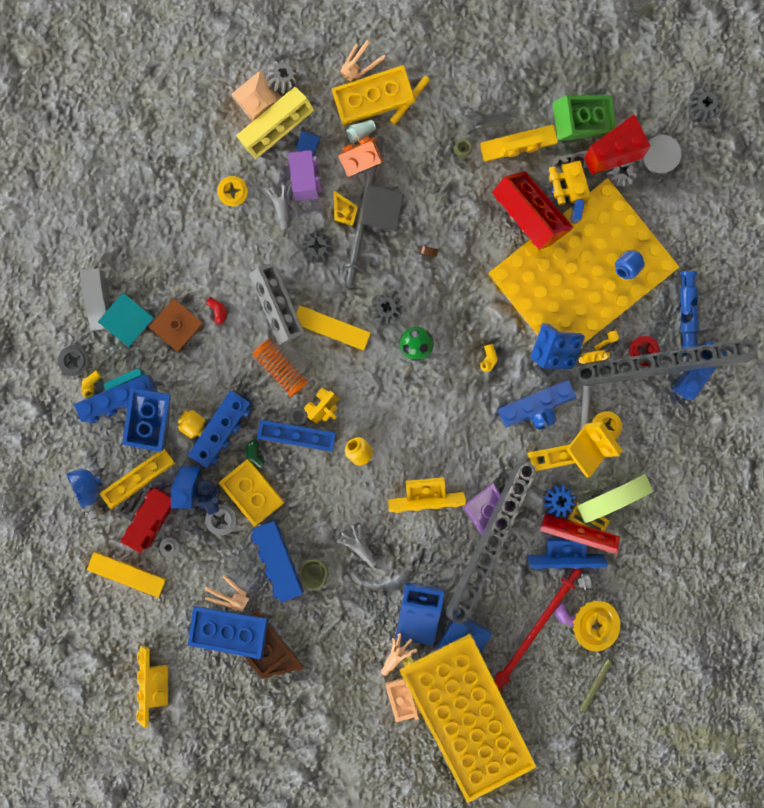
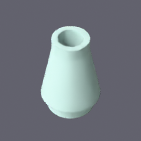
M372 120L350 125L346 129L351 143H359V140L376 131Z

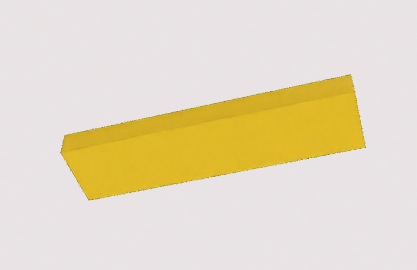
M299 305L296 315L303 328L362 351L365 350L370 332Z
M164 448L161 452L155 453L99 494L112 510L176 463Z
M96 551L93 552L87 571L157 598L160 597L167 580Z

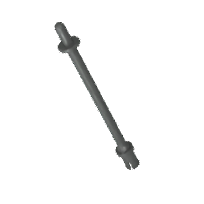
M372 136V138L376 137L377 139L375 144L381 155L385 139L381 136ZM377 165L368 169L365 185H373ZM359 220L350 263L345 264V268L349 269L346 281L349 287L354 284L356 270H361V266L357 264L365 225L359 223Z

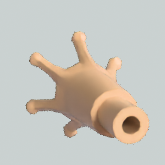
M401 633L398 634L397 642L395 638H392L391 653L381 670L384 676H387L401 660L406 657H412L411 653L418 651L417 649L405 651L407 646L413 641L411 638L403 647L399 646Z

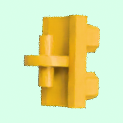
M321 388L316 395L321 400L320 403L316 406L314 403L309 402L304 407L308 414L307 417L316 424L322 419L326 422L330 416L334 420L337 418L334 412L338 407L335 404L340 399L332 391Z

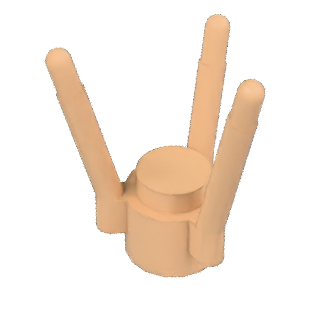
M369 40L364 43L354 57L359 46L355 44L345 64L341 67L340 73L350 82L353 79L359 80L362 75L386 59V56L383 55L358 72L360 67L356 62L369 45Z
M223 575V578L239 594L234 593L231 598L214 589L205 587L206 591L229 601V603L210 597H205V600L235 611L239 610L242 612L249 600L246 597L247 592L241 590L226 575Z

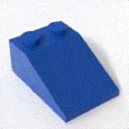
M130 388L122 445L159 452L166 447L171 394Z
M455 611L454 617L458 618L461 613ZM470 618L461 624L450 620L434 652L471 634L481 654L492 633L490 629Z

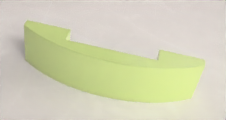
M643 474L613 490L577 505V508L584 523H588L629 505L654 491L646 475Z

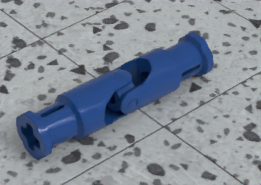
M685 271L679 273V276L682 277L680 303L683 346H681V349L699 346L697 345V333L699 332L698 288H696L697 271ZM686 315L693 316L690 322L687 321Z

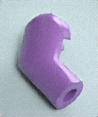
M559 603L554 611L557 619L562 624L574 626L573 621L576 617L570 616L566 611V605Z

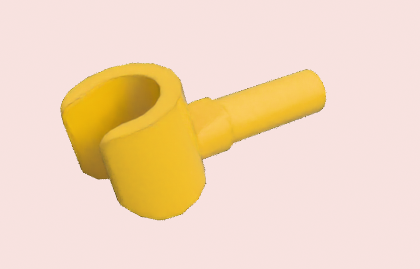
M617 330L607 333L608 339L594 346L595 350L597 351L603 346L619 339Z

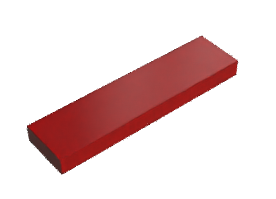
M544 514L540 531L617 554L620 536Z

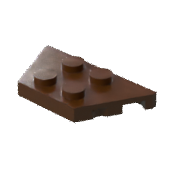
M259 609L255 610L253 616L265 618ZM269 622L263 658L256 659L244 656L262 679L272 675L286 674V672L300 671L304 668Z

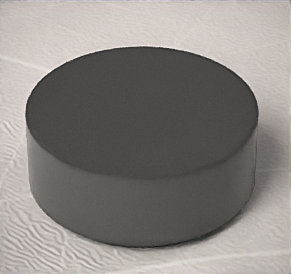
M295 407L289 413V420L295 426H302L307 423L308 414L304 408Z

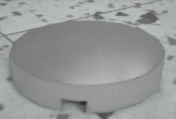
M658 135L649 140L651 147L642 159L645 167L653 173L666 174L672 171L681 159L679 143L667 135Z

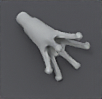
M285 184L282 185L281 197L278 196L275 187L270 186V190L267 187L264 188L274 203L281 229H289L287 220L289 219L288 200L292 184L289 187Z
M352 525L355 539L352 540L343 532L341 535L346 539L343 541L339 539L337 542L351 548L372 568L377 562L364 542L361 525L357 526L359 535L356 532L355 525Z

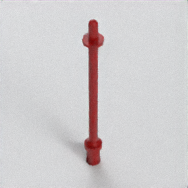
M581 568L573 569L567 579L561 578V581L564 583L504 670L497 671L494 682L499 692L506 683L509 684L511 672L570 588L576 589L573 583L580 575Z

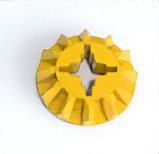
M228 176L219 183L217 194L222 203L227 206L236 207L243 204L247 198L248 188L241 178ZM231 184L235 190H239L235 193V199H233L231 194H228L231 191Z
M600 350L582 354V357L579 358V363L587 364L607 360L610 358V352Z
M604 411L598 413L592 419V423L602 421L607 423L609 421V426L613 429V431L609 430L615 439L620 436L622 422L615 413Z

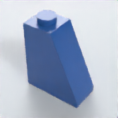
M181 466L172 486L171 508H193L198 506L199 493L197 488L201 482V466Z

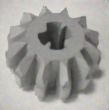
M282 59L280 64L275 61L272 66L268 67L266 80L269 81V87H274V93L279 90L283 95L285 91L289 92L292 88L297 87L299 74L296 73V67H291V62L284 64Z

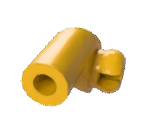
M493 344L484 346L487 356L480 364V368L484 372L491 371L498 361Z

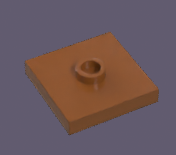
M173 298L149 328L177 352H180L204 323Z

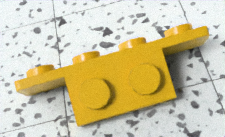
M549 125L481 142L480 149L483 161L487 162L507 156L515 157L523 152L531 153L539 148L555 145L558 140L554 125Z
M444 477L406 481L407 497L388 499L389 512L395 513L466 505L464 492L445 494Z
M140 646V652L137 653L140 671L137 672V681L139 683L137 701L139 703V710L136 717L138 723L147 728L149 727V708L168 705V666L149 667L150 651L147 647Z

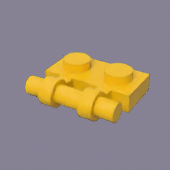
M581 161L562 165V173H557L556 166L549 168V180L553 184V195L557 199L558 205L566 203L564 197H569L570 203H574L577 199H590L591 196ZM560 181L565 182L566 189H562Z

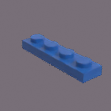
M260 420L257 439L331 452H333L336 437L335 432Z

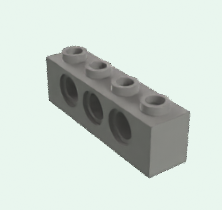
M275 263L257 267L249 276L278 344L282 345L302 336L304 331Z

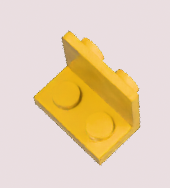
M603 421L585 424L567 447L568 453L586 477L592 476L605 457L620 456L623 451Z

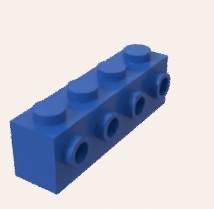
M141 376L75 403L74 406L80 421L93 424L100 421L99 418L106 415L109 417L118 413L117 410L122 408L126 410L128 408L131 387L158 392L152 376Z
M230 390L188 456L206 468L215 466L220 459L218 455L221 450H226L231 443V440H229L233 433L236 434L241 428L240 422L243 417L247 418L251 413V405L253 403Z
M277 520L252 529L251 537L254 544L259 546L260 551L258 555L261 562L266 564L267 569L265 573L268 580L273 582L274 588H272L275 598H279L280 603L302 595L304 590Z

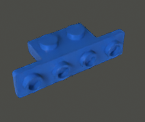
M547 538L546 555H527L529 567L534 569H580L586 567L598 569L607 567L608 564L604 554H586L587 545L565 538Z

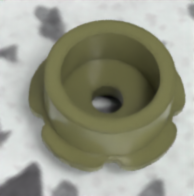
M460 139L454 146V153L459 158H466V156H470L472 153V144L468 140Z

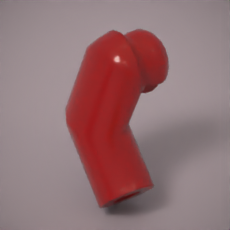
M210 297L206 305L214 309V322L221 325L227 319L226 307Z

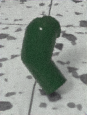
M253 439L246 445V457L260 469L266 461L258 455L259 442Z

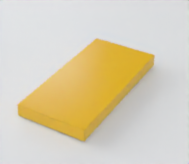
M404 65L331 88L343 126L415 103Z

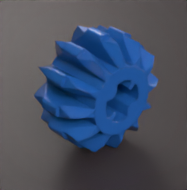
M553 485L554 492L547 489V493L550 496L543 497V499L549 500V502L544 504V507H550L548 513L552 514L554 512L555 517H559L560 513L563 517H566V510L572 513L573 510L570 506H576L577 504L571 501L576 498V495H570L572 489L568 488L565 490V485H561L560 488L557 485ZM558 497L564 499L563 501H561V505L556 503V501L559 500Z

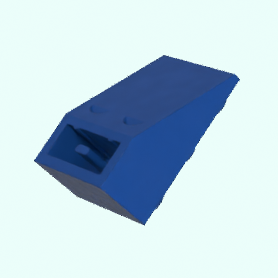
M405 582L395 639H398V634L401 633L402 641H409L411 638L414 643L433 646L442 609L443 588Z

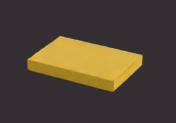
M248 459L219 482V485L254 527L285 503L256 466Z

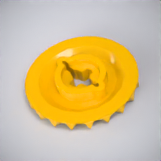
M594 600L580 607V611L575 614L576 618L573 621L574 628L572 629L578 643L590 651H602L609 648L616 641L620 632V618L615 608L604 601ZM595 621L597 623H600V625L597 626V630L592 628V625L595 624Z

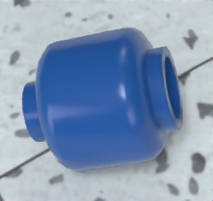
M625 251L615 262L617 275L622 279H634L645 266L643 256L637 251Z

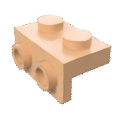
M401 678L385 683L395 721L400 722L410 718L418 720L420 710L404 679Z

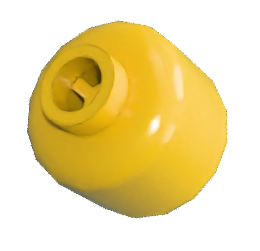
M185 410L176 422L178 430L189 438H194L196 435L200 437L206 428L204 426L205 418L194 410L188 412Z
M357 437L347 443L345 455L355 465L363 466L372 459L373 448L365 439Z

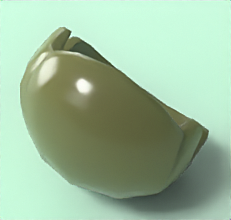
M314 558L302 564L299 576L305 588L318 590L327 582L329 571L323 561Z

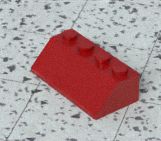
M526 171L505 176L492 192L497 202L507 210L508 215L517 222L520 229L528 235L533 245L539 250L551 246L574 228Z

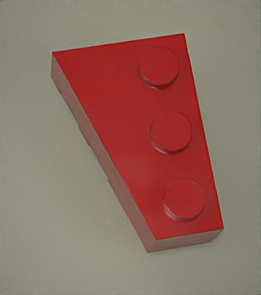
M635 114L590 146L584 160L592 175L644 158L651 145Z
M159 487L153 488V490L150 489L144 498L146 501L139 507L134 520L120 540V543L138 553L150 549L172 510L171 494Z

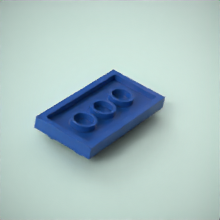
M194 606L187 646L262 659L269 619Z

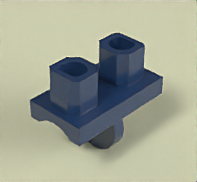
M209 480L201 481L197 488L199 493L198 505L200 509L205 507L207 514L211 515L220 509L218 506L221 502L219 499L220 487L219 485L214 486Z

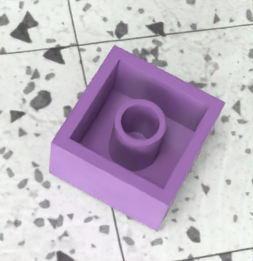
M311 150L288 153L292 190L296 201L319 199L318 193L322 192L319 176H316L319 173L317 157H313Z

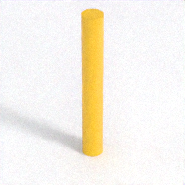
M424 76L412 92L415 99L430 82L427 76ZM411 104L398 108L389 121L396 125Z

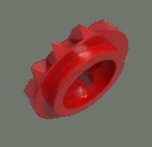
M640 336L635 338L630 344L628 353L630 357L641 356L642 352L638 348H644L645 346H647L646 351L649 354L660 353L659 344L652 337ZM642 363L640 366H644V367H645V366H650V364H649V363Z

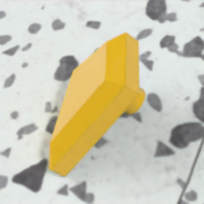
M334 191V220L353 226L358 206Z

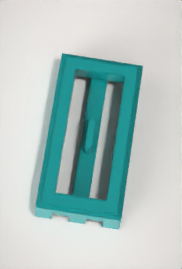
M137 368L104 383V387L107 391L146 374L143 369Z

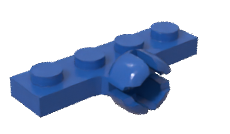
M566 380L499 408L498 414L505 428L530 419L536 429H545L544 425L547 424L550 427L556 422L553 409L576 399V394L569 380Z

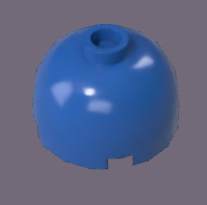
M78 469L66 474L82 509L94 504L99 499V487L102 486V482L98 475L94 476L91 471L86 469Z

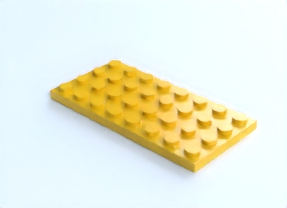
M471 634L400 669V673L467 803L536 768Z

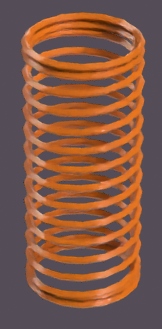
M268 339L253 352L252 356L255 359H259L258 362L261 363V366H264V369L270 372V376L273 375V379L276 378V382H279L278 385H282L281 388H285V392L288 391V396L293 397L308 381L307 379L303 380V376L293 386L288 388L302 374H298L291 382L285 385L299 372V370H296L288 379L282 382L296 367H293L285 376L279 379L293 364H290L276 376L290 360L273 373L287 357L269 370L284 354L280 355L271 365L266 367L281 353V351H278L268 362L264 363L266 359L278 350L277 347L270 352L276 344L269 347L273 341ZM267 353H269V354L266 356V358H264L263 360H261L263 356H265Z

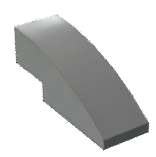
M99 268L80 270L83 298L90 328L92 331L104 330L105 328L98 323V320L109 309L104 271Z

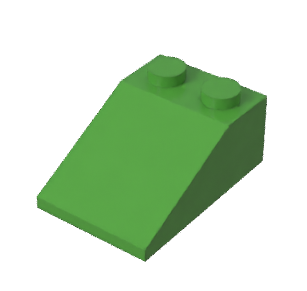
M566 95L552 103L558 141L605 136L616 128L612 95Z

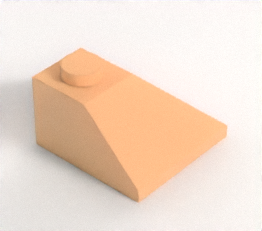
M261 71L231 94L252 121L282 98L278 91L274 93V87L268 86L269 81L266 80L265 75Z

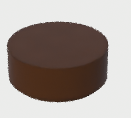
M420 246L419 254L436 257L438 256L439 249Z

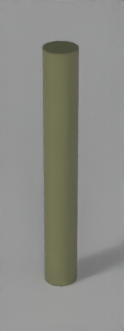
M605 659L579 708L581 712H587L613 663L609 659Z

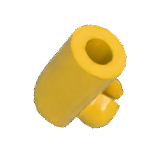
M97 370L82 381L81 392L87 399L94 395L95 383L102 378Z

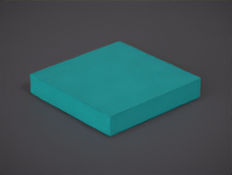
M122 293L98 320V323L129 347L154 317L125 293Z

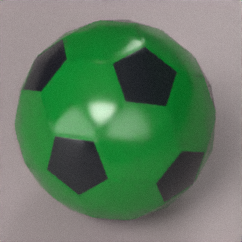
M422 327L409 328L400 338L402 354L412 361L424 360L433 351L434 342L432 335Z

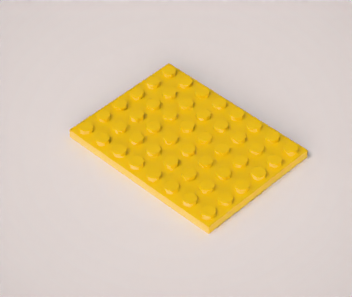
M608 178L590 192V199L584 200L582 218L577 224L571 223L574 228L551 246L541 250L535 247L530 239L488 273L537 336L542 323H549L559 332L582 333L585 336L584 344L679 268L678 264ZM572 207L563 213V215L569 222L571 218ZM628 250L639 252L643 256L645 263L643 270L634 279H622L615 271V262Z

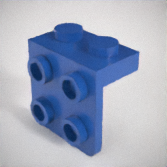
M542 323L530 358L542 368L572 369L585 336L582 333L559 332L549 323Z

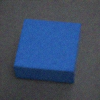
M302 131L296 151L311 150L312 155L315 156L320 136Z
M577 199L573 203L570 223L577 224L581 220L584 200Z

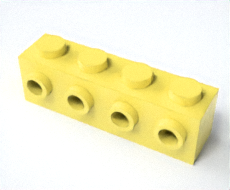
M294 87L238 133L236 137L256 160L310 115L314 109L307 97Z

